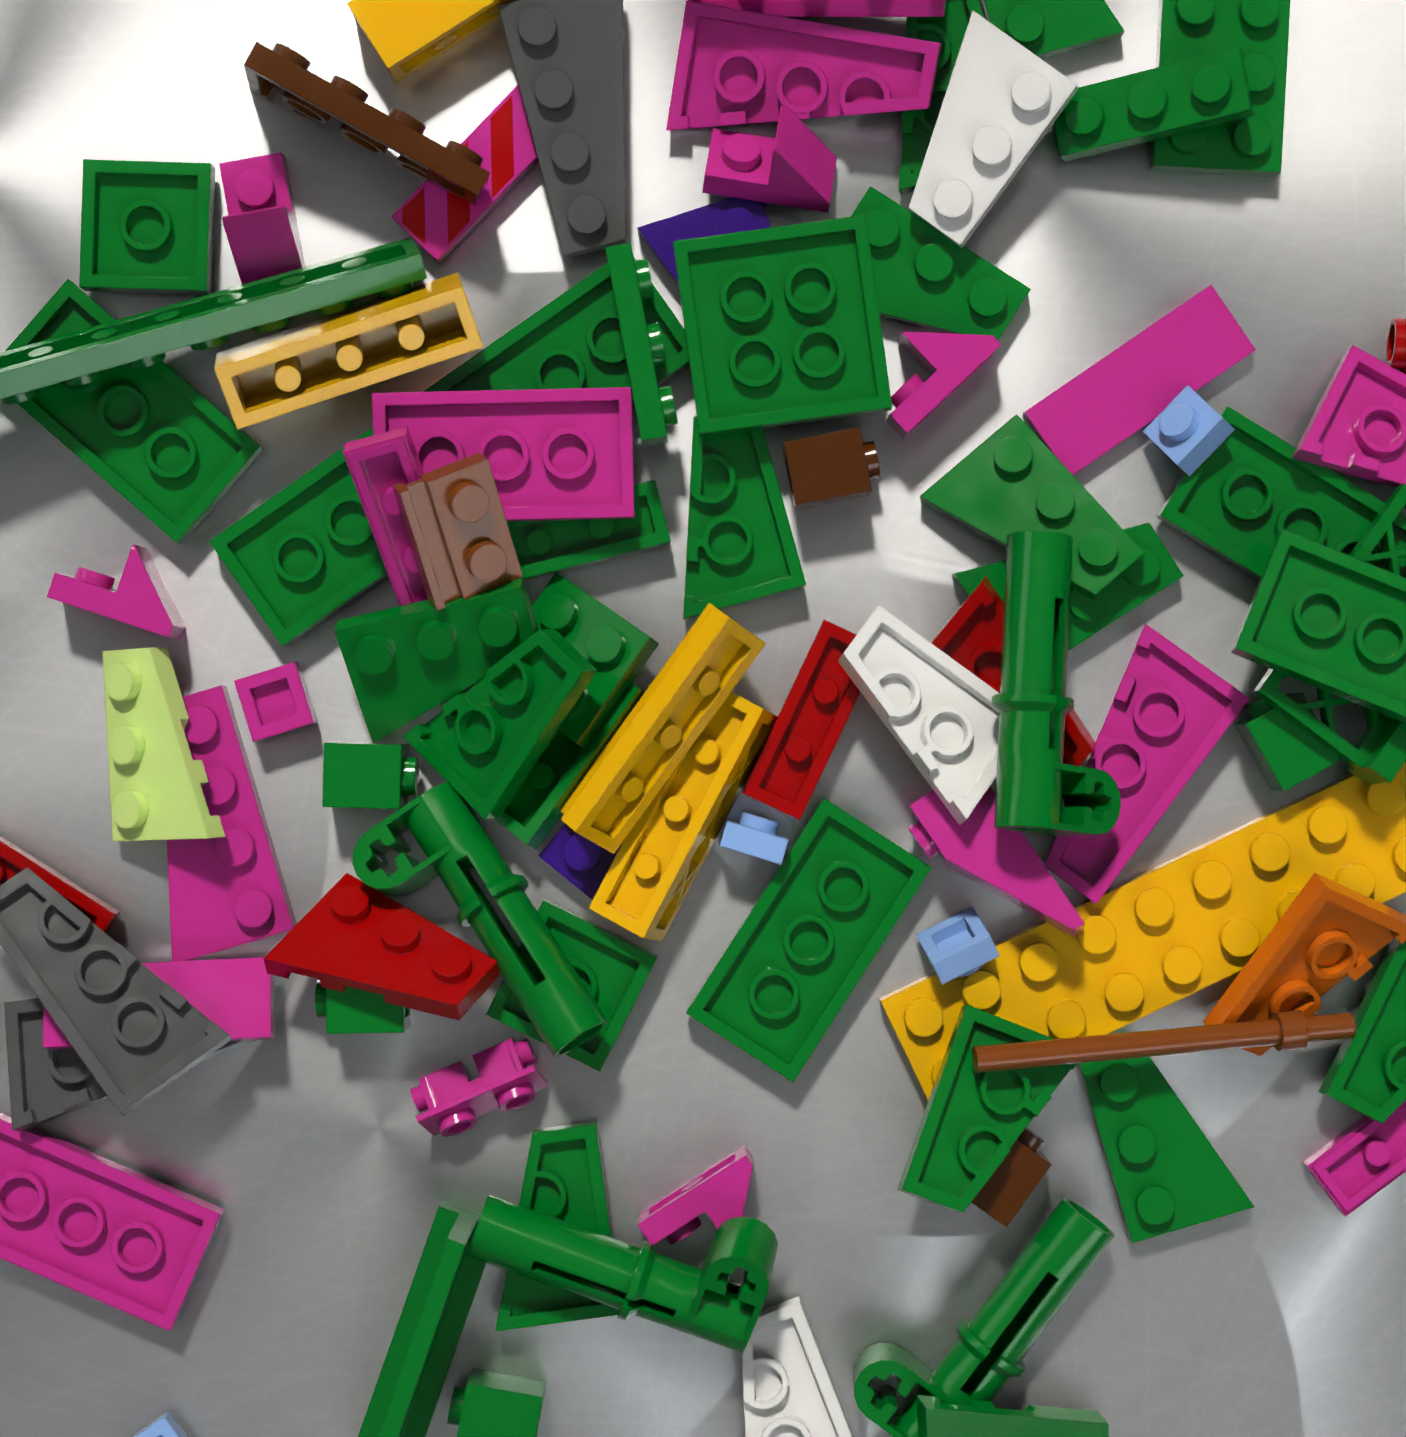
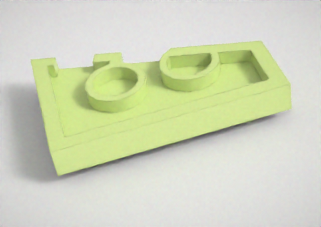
M148 647L102 651L113 841L226 837L219 815L210 816L201 788L202 785L209 782L202 760H193L184 733L189 716L168 648Z

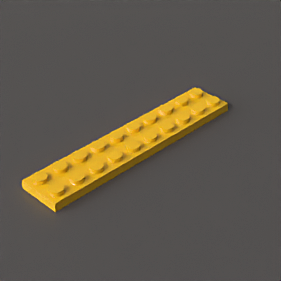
M1406 761L1391 783L1365 784L1351 773L1108 889L1097 904L1087 899L1074 905L1073 907L1085 923L1084 930L1074 937L1045 921H1041L995 943L1000 956L983 964L979 970L971 975L957 977L942 985L934 972L879 998L927 1100L929 1101L962 1006H972L1053 1039L1109 1034L1241 971L1314 873L1379 903H1384L1405 893Z

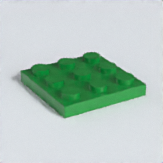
M866 215L673 241L699 437L890 411L892 409Z

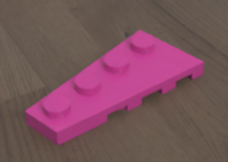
M686 1L666 131L776 122L779 120L781 105L788 107L799 119L930 109L942 43Z
M1352 345L1344 353L1292 458L1395 488L1406 484V374Z
M1145 624L1098 735L1094 750L1091 752L1086 765L1088 768L1100 769L1109 773L1115 780L1121 800L1119 818L1114 827L1104 834L1056 836L1045 862L1046 868L1094 904H1097L1250 698Z
M226 685L183 696L189 716L184 733L193 760H202L209 782L202 785L201 788L210 816L219 815L226 837L167 840L172 961L195 959L292 930L297 924Z

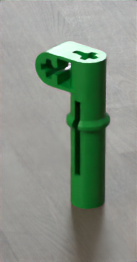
M1019 531L1007 535L1000 694L992 696L991 705L999 713L994 828L1046 836L1097 835L1107 833L1114 827L1119 818L1121 800L1117 784L1109 773L1095 768L1063 764L1065 716L1074 709V700L1066 697L1073 538L1064 533Z
M448 782L439 784L419 795L366 831L358 839L353 850V867L356 875L366 885L392 897L406 896L416 892L439 876L459 908L457 913L458 923L461 927L471 926L488 955L498 961L500 974L554 1058L562 1056L587 1042L608 1024V1020L525 893L529 886L525 876L512 873L467 801ZM407 830L411 831L427 856V859L421 863L406 854L411 850L402 836ZM391 849L399 853L395 858L398 870L393 874L383 870L388 865L385 854ZM473 867L477 870L488 891L495 898L546 979L542 982L538 979L497 915V911L469 871Z
M489 1194L467 1256L619 1309L617 1315L619 1319L627 1320L636 1315L743 1353L768 1295L778 1242L775 1233L769 1226L758 1219L744 1216L731 1218L723 1222L715 1232L700 1269L656 1253L654 1247L648 1241L643 1240L641 1246L638 1247ZM736 1267L744 1269L741 1283L729 1279L730 1274L735 1271Z
M1063 1197L973 1319L963 1318L957 1325L958 1339L934 1370L905 1349L893 1343L879 1342L870 1345L858 1355L853 1366L854 1398L858 1408L867 1418L893 1437H918L916 1395L937 1396L942 1403L968 1405L969 1399L992 1401L1008 1378L1020 1377L1025 1371L1026 1367L1022 1362L1023 1358L1115 1237L1113 1232L1085 1208L1073 1200ZM891 1374L896 1375L897 1390L905 1398L916 1383L922 1387L902 1414L898 1415L896 1413L898 1409L896 1389L887 1384L882 1386L879 1391L874 1389L873 1378L875 1376L881 1380H886Z

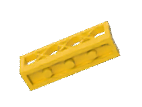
M709 603L559 810L564 814L561 820L574 832L614 854L766 643Z
M733 692L729 694L623 841L589 909L643 939L663 941L744 787L777 719L776 715Z

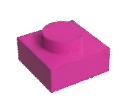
M292 662L234 681L253 742L318 723L299 662Z

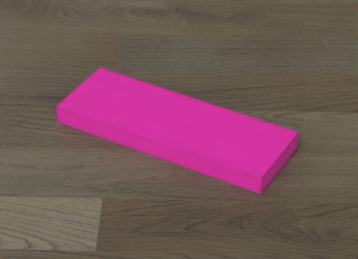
M1209 285L1026 410L1023 415L1039 439L1074 475L1153 421L1187 385L1194 391H1197L1256 349L1213 286Z
M264 957L142 963L162 981L168 983L186 998L192 1006L210 1021H213L228 1033L232 1039L230 1041L274 1039V975L267 974ZM44 1007L43 1048L48 1050L73 1049V1046Z

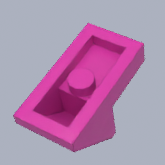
M781 105L776 138L713 128L702 193L829 213L837 157L788 107Z
M282 152L219 163L228 215L222 217L223 226L241 284L305 267L286 157Z
M902 332L898 342L930 377L924 382L915 374L891 396L892 405L896 409L888 416L886 422L904 439L988 361L1002 344L993 335Z
M132 545L117 591L112 590L115 581L114 577L80 566L77 568L75 577L59 573L54 574L47 595L48 598L168 638L182 640L186 627L146 548Z
M746 1145L639 1213L637 1225L652 1246L663 1238H666L670 1245L684 1239L701 1226L702 1223L698 1216L704 1212L707 1213L716 1229L723 1222L731 1218L743 1216L753 1168L752 1154Z

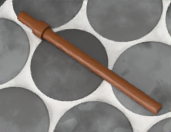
M1300 1010L1275 1012L1270 1020L973 1046L972 1063L974 1071L978 1073L1274 1045L1277 1051L1305 1049L1308 1042L1353 1038L1356 1026L1354 1017L1350 1012L1304 1016Z

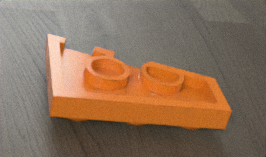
M1314 873L1204 1019L1203 1023L1205 1025L1270 1020L1275 1012L1297 1010L1302 1011L1304 1016H1312L1321 1009L1320 997L1346 976L1356 981L1374 967L1368 960L1394 938L1401 944L1406 941V915ZM1274 1045L1241 1049L1261 1056Z

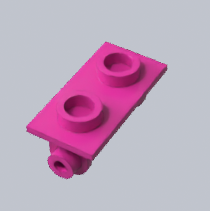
M512 1037L472 1055L480 1076L474 1080H469L465 1066L461 1061L419 1078L420 1085L410 1089L411 1096L419 1112L429 1110L415 1116L417 1122L433 1136L441 1133L442 1136L449 1137L471 1129L477 1124V1117L497 1108L501 1111H510L523 1107L533 1101L536 1097L535 1092L548 1087L549 1083L534 1065L527 1067V1065L537 1061L534 1050L527 1038L516 1042Z

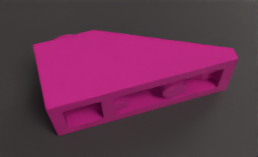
M990 786L967 820L961 825L957 823L934 790L910 805L912 815L917 822L909 826L908 830L928 859L939 853L946 865L952 870L1072 937L1084 930L1085 923L1023 833L994 828L996 794Z

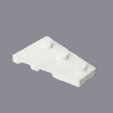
M972 11L908 207L912 213L961 248H963L1078 90L1076 83L975 11Z
M878 605L838 662L957 823L961 825L967 820L996 778L999 713L991 705L992 696L1000 693Z
M799 1296L761 1310L748 1344L743 1353H741L745 1437H853Z

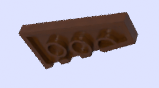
M258 42L255 43L244 63L250 92L268 101L271 100L275 91L282 93V99L294 108L296 115L317 126H320L321 123L328 124L330 118L341 123L339 131L353 144L381 156H385L388 148L400 154L396 163L404 170L476 206L488 183L490 172L480 167L483 158L476 152L452 140L444 147L423 135L426 127L420 121L401 110L392 108L387 115L365 103L368 94L344 78L334 76L329 83L308 71L311 63L304 56L285 45L276 43L273 50H270Z

